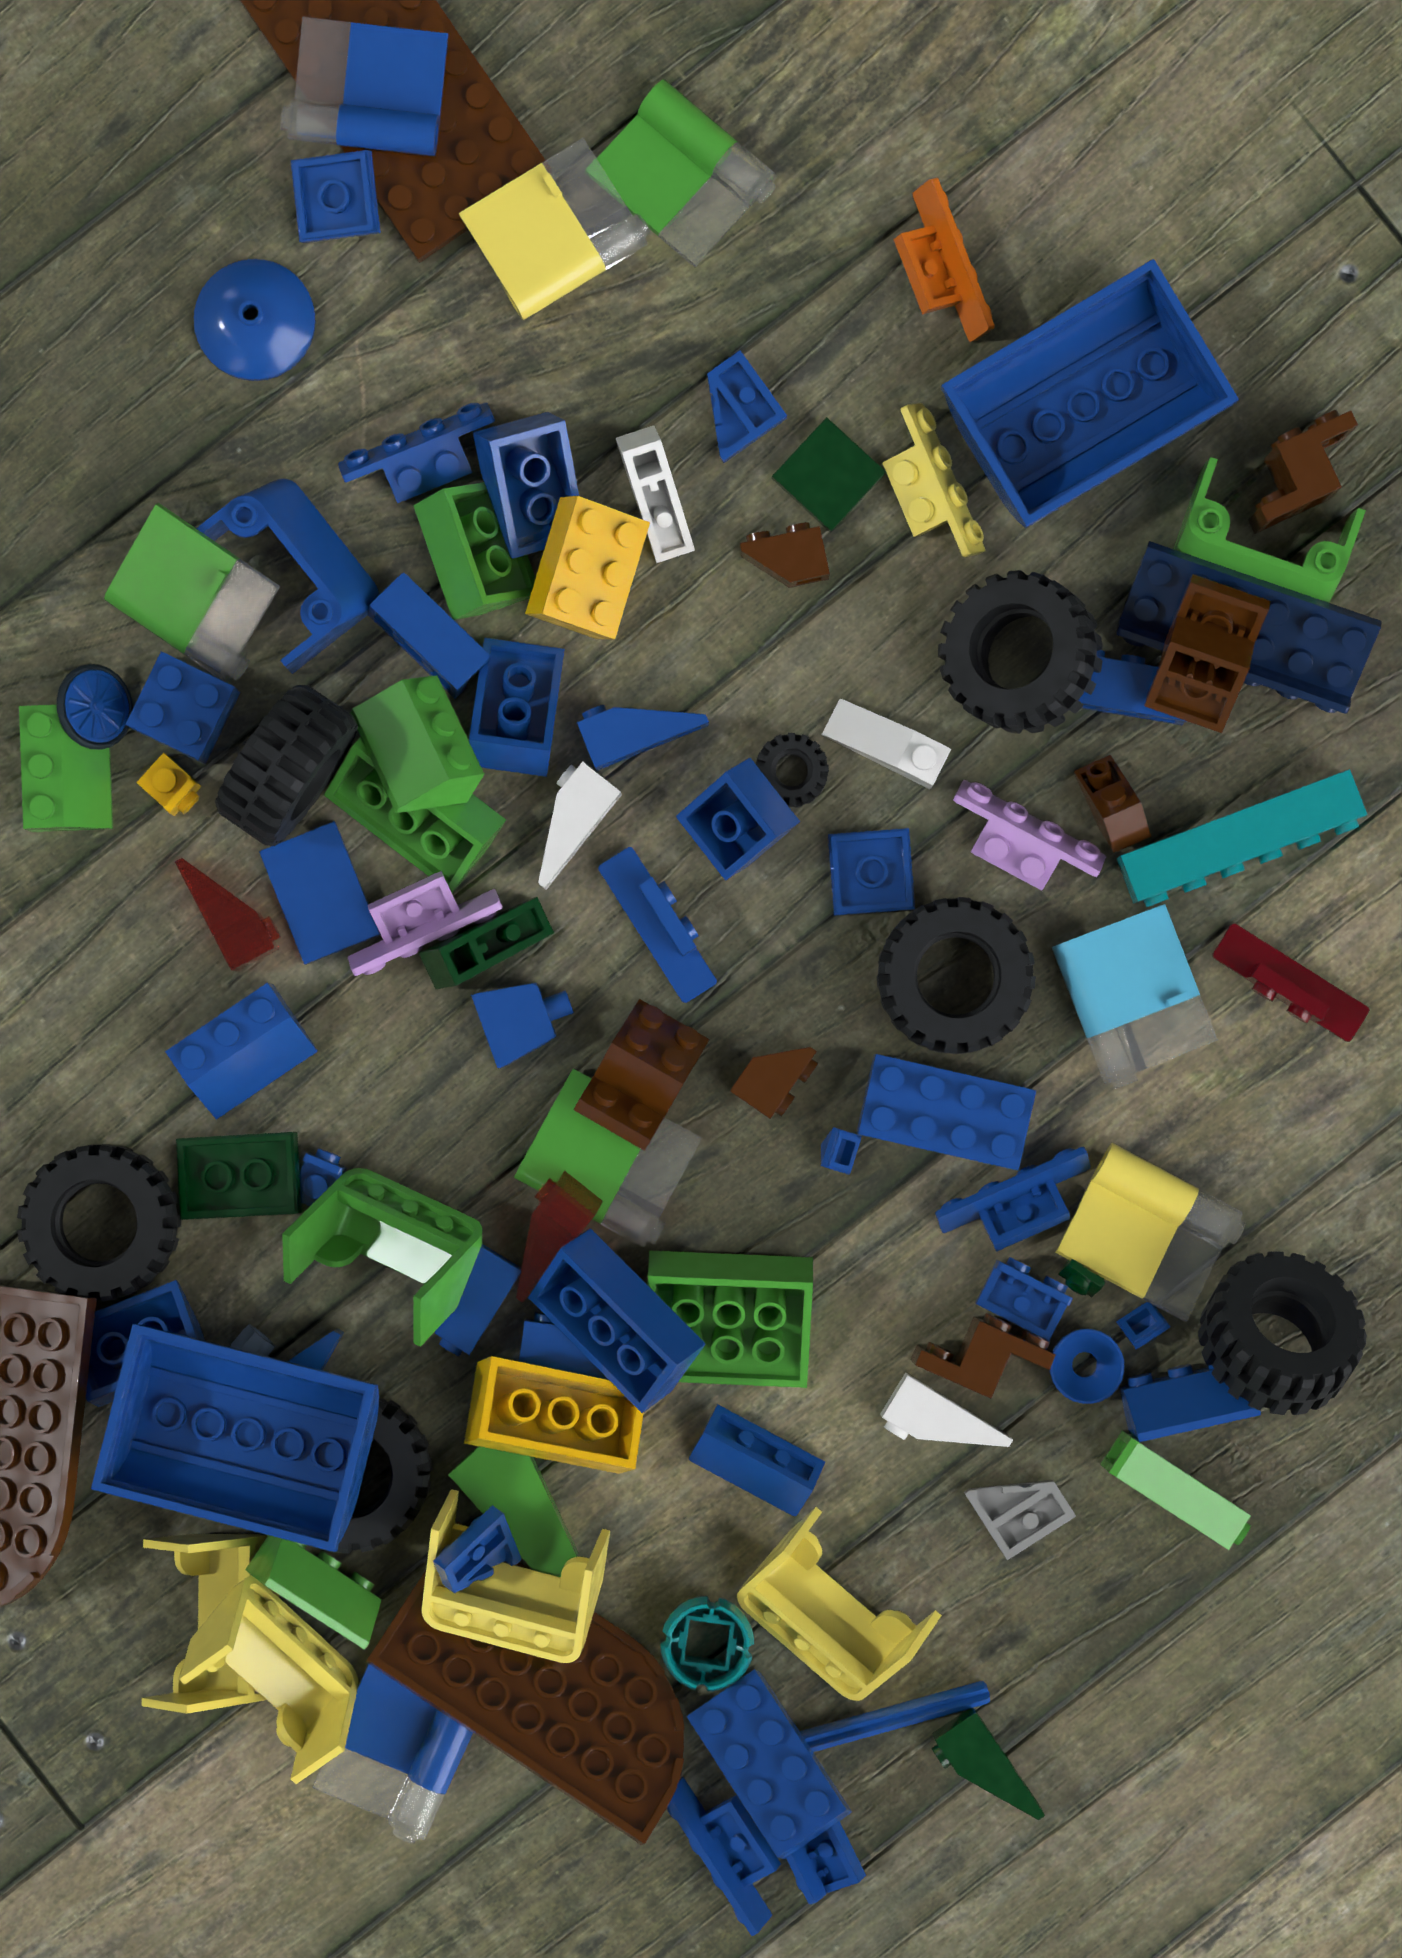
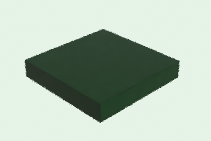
M826 417L772 475L771 479L831 533L881 480L886 471Z

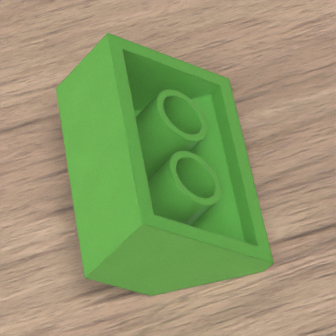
M484 482L443 488L413 505L453 620L483 615L530 598L536 578L528 555L513 559L509 556Z
M437 675L400 680L354 707L350 712L356 720L357 730L396 813L462 804L469 801L483 778L484 772Z
M57 704L19 706L23 829L30 832L113 829L110 748L102 750L89 749L73 741L64 731L59 721Z
M268 1535L245 1570L263 1585L365 1650L370 1642L382 1600L371 1592L374 1584L355 1571L350 1578L338 1571L342 1563L323 1550L320 1551L318 1556H315L305 1549L307 1546L305 1544Z

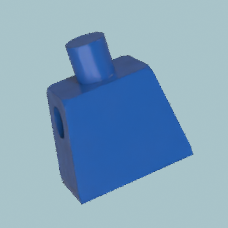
M538 983L471 995L498 1069L512 1064L557 1038L552 1021L574 1013L566 990L543 998Z

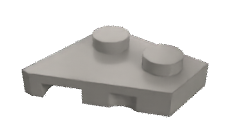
M1053 1480L970 1488L964 1491L1007 1560L1076 1517Z

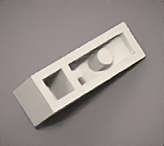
M653 425L617 437L616 442L641 518L650 522L647 536L656 563L695 551L665 451L655 426Z
M841 698L822 733V736L928 789L932 788L951 751L949 747L915 730Z
M583 761L578 768L570 765L556 783L561 789L556 796L538 881L539 885L545 890L549 888L622 796L621 791Z
M906 1372L880 1413L881 1417L887 1420L884 1428L903 1440L910 1434L916 1439L1003 1447H1009L1013 1441L1009 1435Z

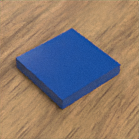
M362 150L290 160L299 242L310 243L381 233L372 151Z
M909 828L828 834L834 916L915 910Z

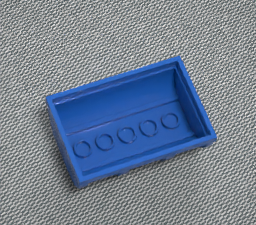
M1154 259L941 385V390L945 395L948 407L961 435L1002 503L1025 529L1231 407L1239 400Z
M132 1324L91 1489L336 1552L356 1507L377 1423L379 1408L378 1384L140 1324Z

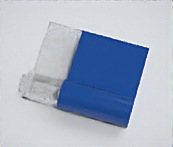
M302 17L295 98L291 99L290 106H283L281 130L288 132L289 140L435 156L439 135L449 34Z
M367 1664L358 1684L345 1750L320 1768L312 1788L387 1819L390 1826L394 1828L392 1832L394 1836L414 1844L416 1839L425 1840L473 1733L370 1664Z

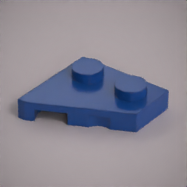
M741 350L707 373L719 455L723 463L787 419L786 413Z
M492 1505L483 1515L474 1519L469 1528L452 1544L447 1545L440 1552L439 1556L433 1560L442 1584L453 1593L469 1587L474 1581L484 1580L494 1574L493 1566L504 1561L513 1566L518 1564L522 1558L504 1513Z

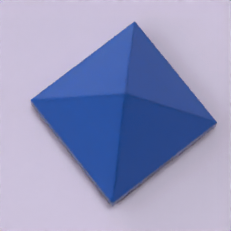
M833 1127L821 1143V1166L850 1175L862 1136Z
M1151 1300L1116 1321L1135 1349L1152 1342L1170 1328L1168 1322Z

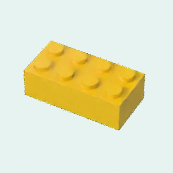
M490 1356L477 1362L464 1444L621 1474L636 1469L644 1412L641 1413L610 1380Z

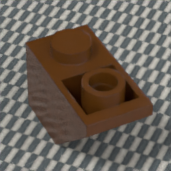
M809 522L798 523L786 527V533L771 536L770 531L756 532L746 536L747 542L740 543L739 550L743 559L788 588L829 580L830 572L820 526L810 528Z
M1111 755L1074 771L1097 826L1114 853L1151 837L1142 803Z
M811 1047L753 1057L730 1092L769 1119H771L774 1113L782 1117L795 1098L794 1095L789 1093L798 1079L805 1083L818 1065V1062L812 1059L817 1051Z

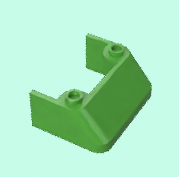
M1210 457L1200 470L1174 550L1330 603L1347 567L1366 510L1357 508L1346 518L1338 544L1323 541L1311 547L1305 556L1302 566L1225 540L1230 527L1229 513L1221 504L1205 498L1218 459Z
M364 1168L351 1169L343 1173L282 1233L284 1281L291 1284L314 1260L329 1267H343L352 1263L360 1254L417 1280L424 1285L413 1296V1340L415 1345L421 1347L458 1307L482 1246V1226L476 1219L371 1170Z

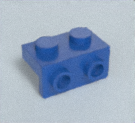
M1009 1257L1006 1264L996 1260L975 1304L1050 1341L1067 1305L1070 1306L1073 1300L1072 1297L1065 1294L1068 1286L1048 1276H1045L1043 1282L1028 1276L1031 1267Z
M840 1821L786 1858L795 1875L798 1888L803 1892L810 1905L817 1903L827 1893L859 1883L866 1876Z

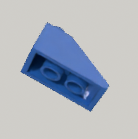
M549 412L473 432L480 471L509 556L512 559L544 550L560 497L579 496L566 422Z
M484 638L483 649L490 657L488 662L479 669L469 743L481 768L547 777L565 649Z

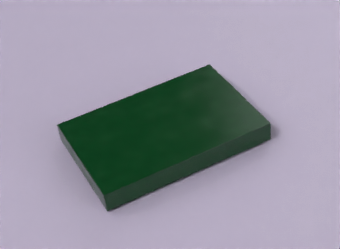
M297 1132L176 1139L180 1220L302 1213Z

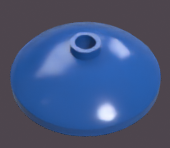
M241 260L220 269L202 288L194 309L195 334L206 357L224 373L242 380L262 381L286 373L304 357L311 345L315 332V310L308 290L293 272L280 264L267 260ZM256 308L258 316L254 320L245 319L244 313L247 309Z

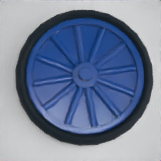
M99 664L81 665L70 671L63 679L57 694L59 721L68 736L83 747L102 750L117 744L126 735L129 727L125 724L132 712L133 703L130 692L121 677L110 668Z

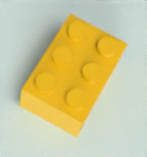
M580 496L560 497L525 614L595 639H615L650 522Z

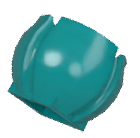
M708 1596L688 1599L670 1613L663 1626L662 1632L667 1636L666 1640L661 1642L663 1661L670 1674L688 1688L696 1689L697 1686L703 1685L707 1691L724 1689L735 1683L746 1672L751 1663L752 1654L748 1651L749 1647L754 1645L751 1624L746 1615L735 1604L724 1598L719 1597L715 1602L710 1601ZM690 1620L730 1625L725 1660L685 1655Z

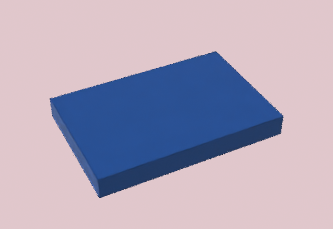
M335 821L281 842L276 846L259 851L304 965L381 935L368 909V901Z

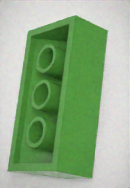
M361 737L353 744L324 794L326 798L427 876L442 871L452 893L486 852L506 822L505 818L474 794H472L467 803L396 813Z

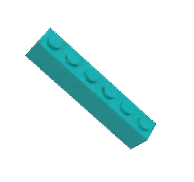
M1349 769L1121 855L1116 860L1133 904L1144 900L1145 906L1149 907L1168 900L1169 897L1166 891L1182 886L1184 893L1207 885L1205 877L1220 871L1223 879L1245 870L1243 862L1258 857L1260 864L1283 856L1281 848L1296 843L1298 850L1321 842L1319 834L1334 828L1337 836L1359 827L1357 819L1368 814Z

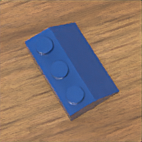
M267 982L165 1052L189 1088L215 1119H219L317 1053L318 1050L274 984Z
M177 1280L95 1312L86 1392L87 1402L97 1407L113 1402L132 1324H140L205 1341L201 1326Z
M1191 1364L1176 1366L1167 1369L1168 1376L1156 1379L1152 1378L1151 1373L1140 1374L1127 1378L1129 1385L1119 1387L1129 1434L1138 1442L1261 1415L1260 1410L1248 1406L1249 1401L1239 1397L1237 1400L1229 1394L1228 1390L1230 1388L1224 1382L1219 1384L1212 1375L1214 1370L1212 1365L1197 1370H1192Z

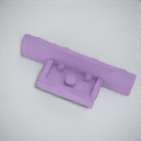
M962 781L953 801L988 820L971 853L1040 890L1044 889L1060 859L1094 877L1099 875L1106 856L1093 843L1086 840L1078 841L1065 834L1063 829L1057 824L1050 821H1041L1028 814V811L1020 804L1006 802L994 796L989 788L980 783Z
M442 871L368 904V909L383 940L348 956L350 968L354 976L362 973L364 975L376 973L386 965V962L399 956L402 958L410 957L418 953L423 948V945L433 940H447L455 936L459 932V928L472 922L479 924L492 919L496 915V911L503 908L496 890L492 889L458 905Z

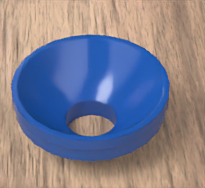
M1093 1329L1075 1330L1063 1336L1052 1351L1056 1356L1049 1370L1051 1379L1057 1390L1066 1398L1082 1404H1093L1105 1400L1118 1389L1124 1374V1359L1117 1343L1108 1335ZM1082 1352L1092 1354L1096 1360L1094 1372L1086 1377L1077 1375L1072 1367L1074 1357Z

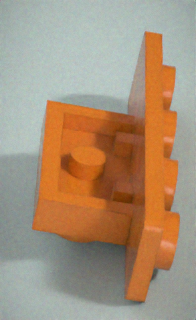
M938 178L929 179L913 192V198L924 228L901 233L893 240L922 315L955 306L969 342H973L994 329L992 312L984 299L978 283L976 270L971 265L964 247L963 236L957 228L949 208L948 197L943 191Z

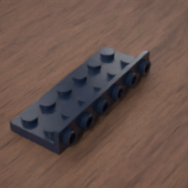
M1151 541L1148 542L1119 617L1116 631L1118 636H1121L1131 645L1139 647L1147 645L1161 650L1163 653L1166 637L1192 574L1271 601L1269 611L1255 641L1250 669L1244 681L1245 684L1250 686L1263 685L1275 689L1278 694L1288 699L1296 700L1301 698L1307 700L1325 712L1335 713L1338 711L1344 714L1348 713L1352 694L1381 629L1380 620Z

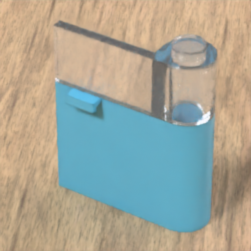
M1165 904L1052 947L1104 1084L1112 1082L1115 1089L1138 1080L1135 1073L1218 1040Z

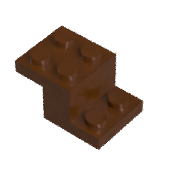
M1333 410L1314 420L1315 424L1308 427L1307 431L1302 433L1300 427L1294 428L1277 437L1278 441L1271 444L1272 451L1265 457L1264 461L1278 490L1261 499L1262 502L1255 505L1257 511L1248 519L1254 534L1328 501L1342 488L1324 449L1343 441L1358 426L1352 411L1339 415L1337 410Z
M1192 574L1166 637L1160 665L1144 706L1222 733L1250 669L1255 641L1267 616L1271 601Z
M639 999L612 1041L597 1071L573 1110L645 1151L710 1039L701 1035L692 1027L686 1026L663 1013L659 1008Z
M986 1313L983 1320L975 1316L973 1317L954 1361L952 1360L954 1354L950 1350L932 1342H928L926 1348L916 1345L910 1360L920 1368L991 1399L1011 1353L1050 1370L1056 1354L1047 1349L1050 1342L1046 1341V1339L1026 1330H1023L1021 1336L1009 1332L1012 1325Z

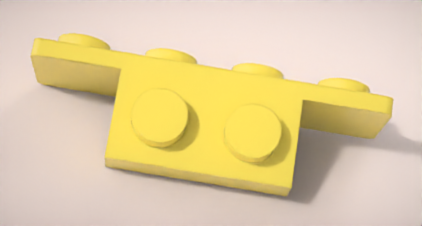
M922 403L908 404L900 408L915 446L882 462L913 537L921 536L948 522L963 557L979 555L985 552L982 529L971 517L966 505L968 503L967 494L954 477L951 470V456L947 449L940 444L935 432L936 422L932 413Z

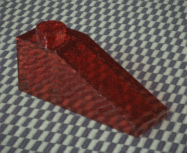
M183 858L175 861L231 971L237 972L279 950L275 940L281 938L270 916L263 919L260 912Z
M566 1171L562 1173L556 1182L549 1177L534 1196L540 1202L531 1216L516 1298L522 1303L532 1292L560 1248L578 1237L603 1203L599 1197Z

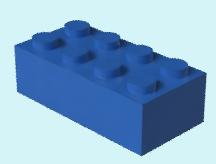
M874 1054L856 1134L1019 1171L1037 1090Z
M591 1228L560 1248L528 1296L550 1321L641 1413L645 1412L674 1389L706 1345Z
M754 1669L686 1716L777 1858H787L852 1813L772 1688L759 1671Z

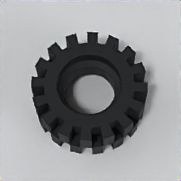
M788 733L787 735L781 736L780 734L774 737L773 740L768 741L763 746L756 760L757 767L789 807L799 808L814 801L824 789L829 773L825 752L821 750L820 745L816 741L813 742L809 739V736L804 734L801 736L795 733ZM787 755L798 756L807 765V777L797 786L784 785L776 776L775 769L778 761Z

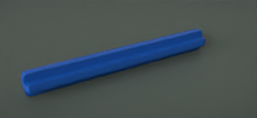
M978 1681L800 1731L811 1750L816 1752L982 1706L990 1702V1694L987 1684L984 1681Z

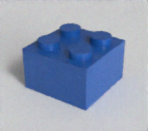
M161 651L125 725L206 765L241 692L235 686Z
M751 758L726 771L676 815V818L725 881L750 866L800 823V820Z

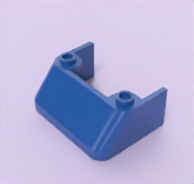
M277 479L234 498L196 529L215 541L228 530L236 536L249 538L257 535L269 526L318 588L304 600L300 610L302 622L312 635L280 660L293 674L368 615L369 605L380 594L375 582L300 487L291 480Z

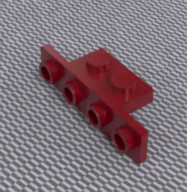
M1237 924L1229 926L1212 953L1213 959L1253 983L1252 990L1271 1002L1277 998L1289 1006L1286 1011L1293 1017L1306 1024L1309 1020H1312L1345 1042H1350L1370 1011L1369 1007Z

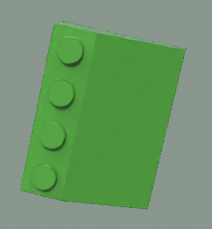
M649 1251L647 1285L706 1343L679 1382L807 1388L813 1294V1257Z

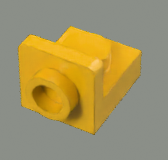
M164 752L136 782L173 816L179 811L183 814L188 812L198 801L200 796L196 792L202 787Z

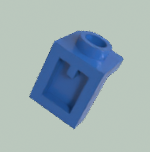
M320 1148L317 1149L316 1154L305 1153L304 1163L300 1171L301 1203L311 1206L346 1172L347 1167L338 1164L340 1156Z

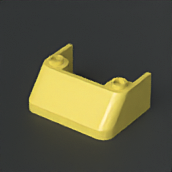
M451 1489L431 1528L422 1602V1616L431 1627L440 1631L560 1663H570L577 1660L584 1647L602 1585L610 1530H601L590 1558L574 1557L569 1559L562 1569L561 1577L516 1565L511 1566L508 1563L502 1562L492 1567L494 1568L492 1576L484 1580L474 1581L469 1587L453 1593L442 1584L433 1560L439 1556L440 1552L447 1545L452 1544L469 1528L455 1523L459 1491Z
M815 1507L785 1535L748 1578L737 1593V1600L747 1614L838 1693L850 1700L860 1701L913 1659L942 1615L935 1610L917 1626L901 1611L885 1610L876 1617L816 1565L822 1556V1548L817 1537L809 1532L822 1511Z
M185 1534L143 1539V1548L174 1551L175 1565L182 1574L190 1576L199 1575V1629L233 1587L248 1576H252L245 1569L267 1536L258 1534ZM183 1659L177 1665L173 1675V1693L142 1698V1706L187 1714L259 1702L266 1699L226 1663L217 1671L210 1672L205 1670L187 1684H184L179 1680L185 1660Z
M248 1576L233 1587L190 1639L179 1680L187 1684L205 1670L215 1672L224 1666L225 1663L229 1665L278 1710L276 1732L280 1741L296 1752L290 1779L297 1784L344 1752L359 1684L358 1677L349 1661L297 1613L255 1577Z

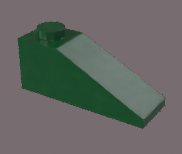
M534 897L495 915L486 922L475 924L447 940L419 952V955L435 989L453 987L554 934V931L538 897Z
M975 1708L967 1709L932 1733L937 1745L931 1749L945 1769L952 1765L959 1776L1037 1820L1045 1816L1041 1806Z

